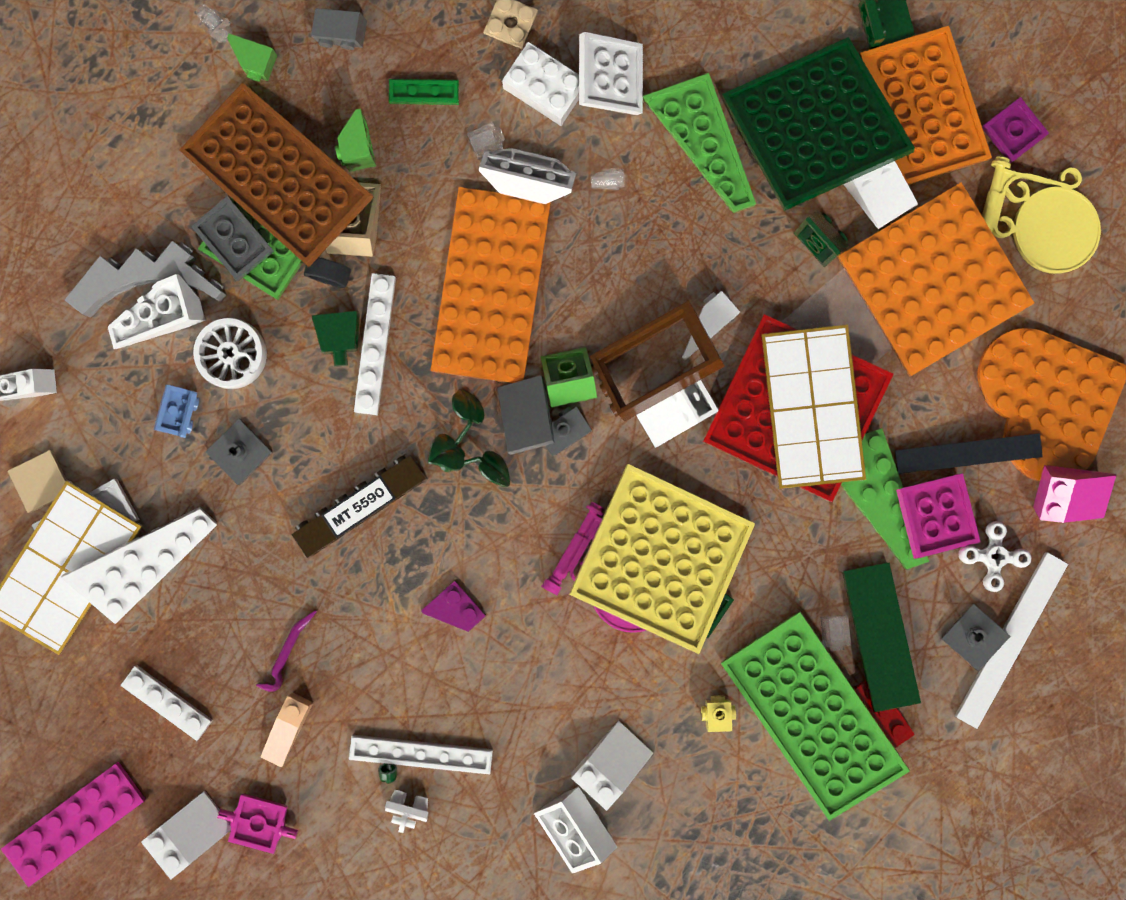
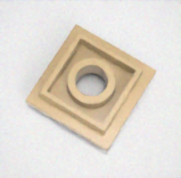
M497 0L483 33L523 49L538 10L515 0ZM509 18H514L517 21V25L513 28L507 27L504 23Z

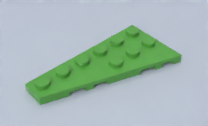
M709 73L643 96L646 104L732 213L756 205Z

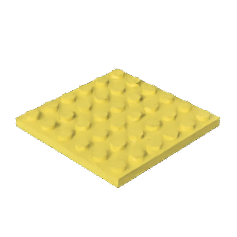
M627 464L569 595L699 654L755 523Z

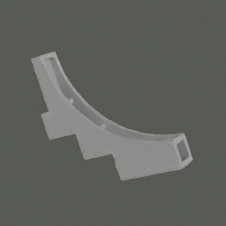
M172 241L158 259L149 251L141 252L138 249L134 250L122 266L111 257L107 260L100 256L66 297L65 301L81 314L91 318L103 304L118 294L134 287L156 283L175 274H179L188 286L203 291L220 302L227 295L221 291L223 289L221 284L213 278L208 281L203 277L205 272L193 264L196 261V258L190 255L193 250L182 242L178 245Z

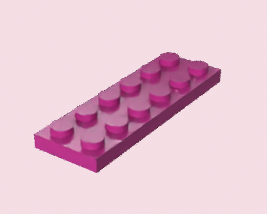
M118 762L1 848V850L25 884L30 887L146 801V799Z

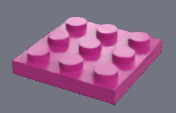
M963 473L896 490L914 559L981 542Z

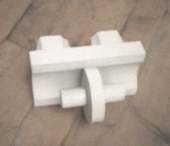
M394 790L390 801L386 802L385 811L402 815V818L393 815L391 823L400 825L398 832L403 833L405 826L415 828L416 821L409 820L408 817L427 822L428 798L416 796L412 808L404 805L407 793Z

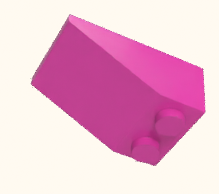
M1044 465L1033 508L1039 519L1065 523L1104 518L1116 474Z

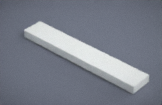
M352 735L349 760L490 774L493 749Z

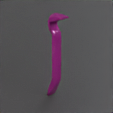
M318 610L304 617L292 627L272 668V676L276 679L275 684L258 683L256 684L257 687L272 692L282 686L283 676L281 671L300 632L311 621Z

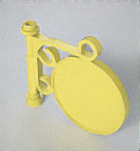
M996 157L991 164L995 171L982 213V217L991 232L998 238H1005L1013 234L1015 245L1023 259L1032 267L1042 272L1060 274L1084 265L1093 256L1098 247L1101 225L1097 211L1092 203L1084 195L1073 190L1082 181L1081 173L1075 168H1068L1062 171L1058 181L1033 174L1009 170L1011 167L1010 160L1006 157ZM1066 173L1074 175L1075 183L1073 185L1062 183L1065 180ZM1017 179H1029L1054 186L1042 189L1030 196L1029 186L1025 182L1020 181L1017 183V186L1023 190L1021 198L1015 197L1008 188ZM1005 195L1013 203L1023 202L1016 213L1014 222L1007 216L1000 217ZM998 221L1006 222L1008 225L1007 233H1001L998 230Z

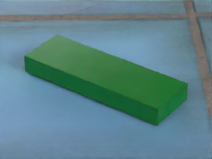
M389 79V104L459 105V80Z

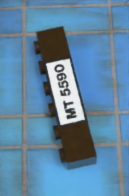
M405 454L393 461L395 466L389 470H386V468L379 470L373 475L375 477L374 480L369 483L363 481L354 487L356 492L350 496L344 494L334 501L336 505L329 510L327 507L319 510L314 514L316 518L308 523L305 520L295 527L297 531L291 535L306 558L314 556L428 480L413 456L406 457Z

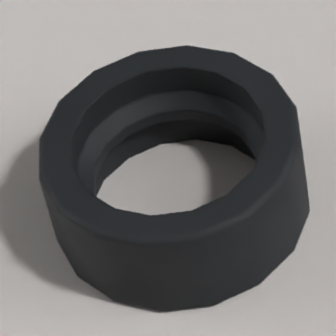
M320 257L310 267L306 265L304 275L308 278L341 288L347 287L351 273L349 267Z

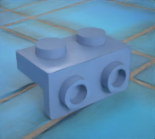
M166 384L154 430L183 438L186 437L187 433L190 434L193 426V420H190L193 411L197 410L199 404L197 392Z

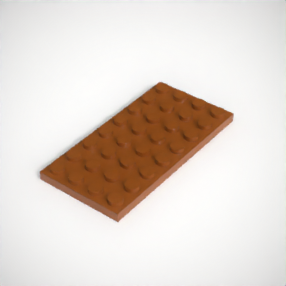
M243 82L179 149L183 155L308 267L313 264L374 198L370 192Z

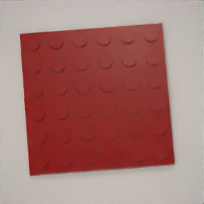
M764 314L703 442L778 477L762 334L796 331L797 329ZM852 355L861 439L863 440L894 374ZM842 482L801 486L800 488L832 503Z

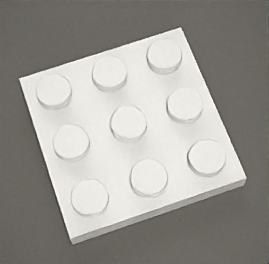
M588 32L579 34V105L634 115L643 113V44Z

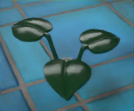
M459 389L452 397V407L461 419L467 420V425L456 441L447 434H439L431 444L428 464L439 465L443 471L451 472L459 471L466 464L480 462L478 466L479 471L487 480L502 487H509V470L500 455L493 451H486L482 457L478 456L465 460L463 449L457 446L473 422L481 424L485 417L480 401L470 392Z

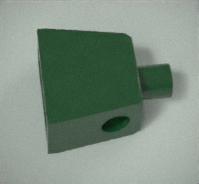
M357 311L312 315L321 352L323 354H333L334 367L348 366L347 352L358 351L360 314Z

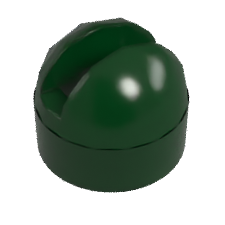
M385 763L380 765L378 768L380 781L387 784L393 783L397 778V766Z

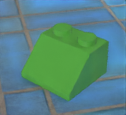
M356 109L337 137L339 145L335 146L338 160L341 161L342 166H346L349 172L376 166L367 120L361 109Z
M586 347L541 356L551 407L597 398L594 376Z

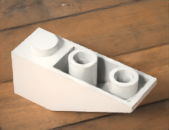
M29 369L0 375V401L57 393L55 371L52 369Z

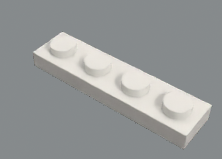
M138 665L134 666L121 684L123 688L196 741L201 738L213 721Z

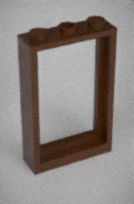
M689 300L589 356L593 363L591 365L593 374L596 378L600 377L602 384L599 386L605 397L609 396L612 401L609 404L610 409L615 417L620 416L624 421L631 419L725 367ZM684 320L705 361L626 405L606 363Z

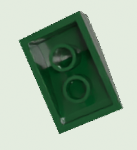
M816 211L808 216L793 234L825 268L849 244L845 234L840 230L836 231L831 225V219L825 213L821 214L819 211Z

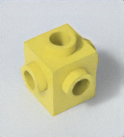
M723 695L711 696V700H705V706H701L702 721H706L707 731H732V720H736V708Z

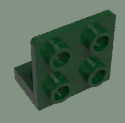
M861 0L858 4L869 49L915 36L906 0Z

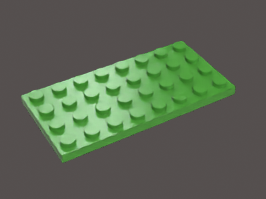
M801 611L721 661V665L829 821L910 772L909 767Z

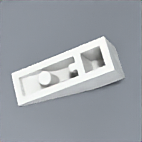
M722 291L717 295L713 292L703 301L706 305L702 308L699 318L711 339L733 320L740 311ZM692 335L682 356L684 360L688 359L699 349Z

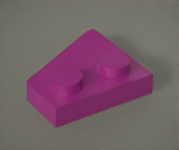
M456 581L421 610L427 616L467 632L486 617L485 613Z

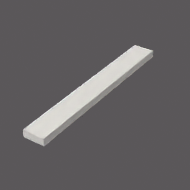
M1047 552L1044 553L1003 627V630L1011 637L980 669L955 717L978 729L1067 568V563Z

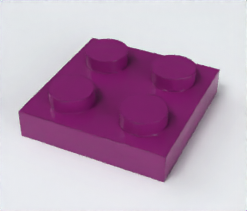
M1021 97L982 126L984 132L1002 155L1010 160L1009 163H1012L1049 134Z

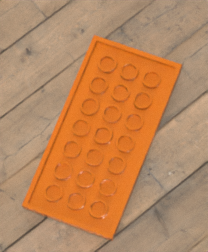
M463 187L458 188L431 372L505 383H516L524 380L551 202L543 204L497 192Z

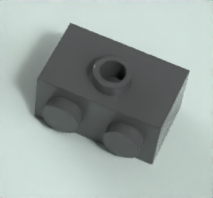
M316 8L311 36L320 46L332 48L333 45H338L348 50H354V47L363 48L367 20L360 12Z
M570 406L558 414L560 418L552 423L555 443L545 445L552 457L592 432L577 407L571 409Z

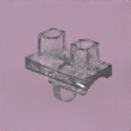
M202 4L194 12L201 20L198 25L218 42H227L228 33L232 34L231 22L216 9L212 10L206 4Z

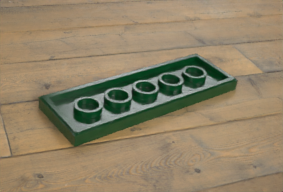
M890 562L843 571V579L873 712L920 704L921 699Z

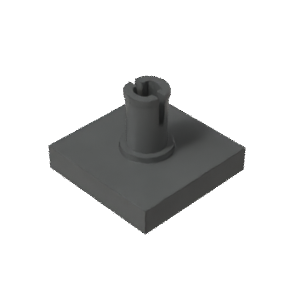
M238 419L206 451L237 485H241L273 453L241 419Z
M972 604L941 639L972 667L980 671L1011 636L976 605Z

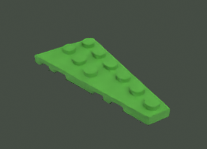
M883 429L866 433L862 440L866 480L842 482L841 486L905 569L929 562L928 556L918 559L913 558L896 492L897 489H901L903 486Z

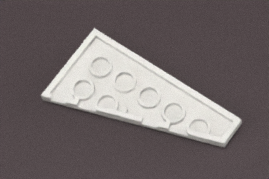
M199 507L174 519L169 524L158 527L140 538L138 537L105 553L104 556L92 562L89 561L81 567L63 574L61 578L116 624L217 526V522Z

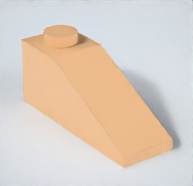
M293 692L287 696L276 718L261 758L283 767L314 702Z

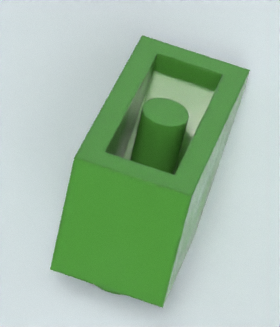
M228 33L227 39L247 77L257 82H260L261 79L269 81L277 58L273 48Z

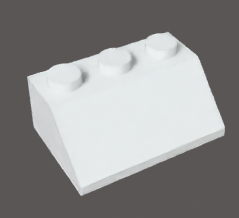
M579 787L563 793L534 813L572 873L601 864L617 848L612 836L608 833Z

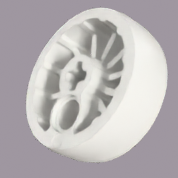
M223 318L213 321L203 328L194 344V361L198 371L208 382L221 388L238 389L249 385L259 377L266 364L267 350L263 337L256 328L240 319ZM230 327H238L232 342ZM225 328L227 342H224L218 335V330ZM243 331H248L250 336L239 344ZM212 335L221 344L219 347L208 343ZM254 340L256 344L255 348L242 350L247 344ZM205 348L215 349L217 354L204 356ZM228 349L232 350L234 354L232 358L226 353ZM255 352H257V353H256V360L254 359L253 356L249 355V353H255ZM247 357L250 362L249 367L241 370L239 368L240 361ZM220 359L208 369L206 360ZM224 364L219 378H216L212 373ZM231 366L232 380L224 381ZM237 372L243 374L244 376L238 379Z

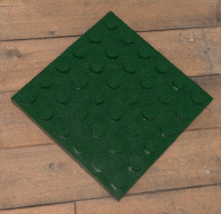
M849 37L722 94V99L784 211L912 154L915 150L914 145Z

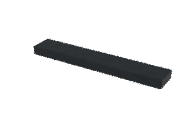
M1040 433L895 450L898 474L1043 457Z

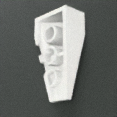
M179 274L156 282L150 292L145 296H141L130 310H125L108 326L113 348H122L205 321L199 297Z

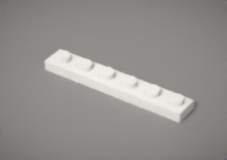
M373 273L371 276L354 406L355 413L377 416L379 413L396 283L395 276Z

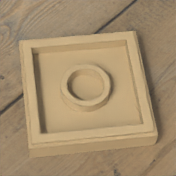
M49 450L8 470L27 513H32L52 503L67 481L53 450Z

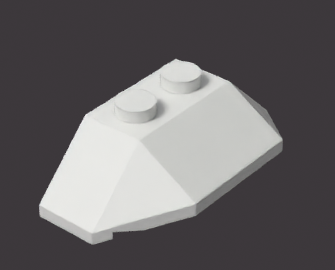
M513 148L493 152L485 151L479 166V171L499 193L543 204L571 193L576 177L574 171H570L567 166L557 159Z

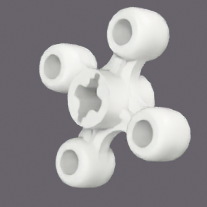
M999 521L990 522L986 526V534L989 537L987 547L979 550L974 546L968 545L962 547L958 553L959 559L963 563L974 564L977 561H981L987 566L988 572L983 579V585L988 591L997 592L1004 586V580L1000 574L1001 568L1004 565L1011 563L1016 567L1022 568L1031 563V555L1027 550L1016 549L1009 552L1002 546V539L1007 533V528L1005 524ZM995 527L998 528V533H997V534L994 533V528H995ZM968 551L971 552V557L969 559L967 558ZM998 554V559H992L991 555ZM1020 555L1023 556V559H1022L1021 562L1019 561V556H1020ZM992 579L996 581L994 586L991 585Z

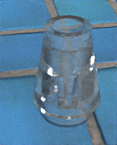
M614 167L591 174L592 189L620 190V188L625 187L624 169Z

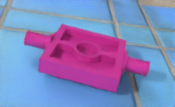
M244 793L241 794L238 807L234 812L220 808L217 816L218 819L231 821V832L228 842L272 854L276 852L278 841L282 836L296 839L298 829L285 826L287 805Z

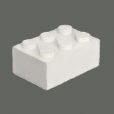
M529 42L502 80L503 89L560 126H562L579 100V74Z

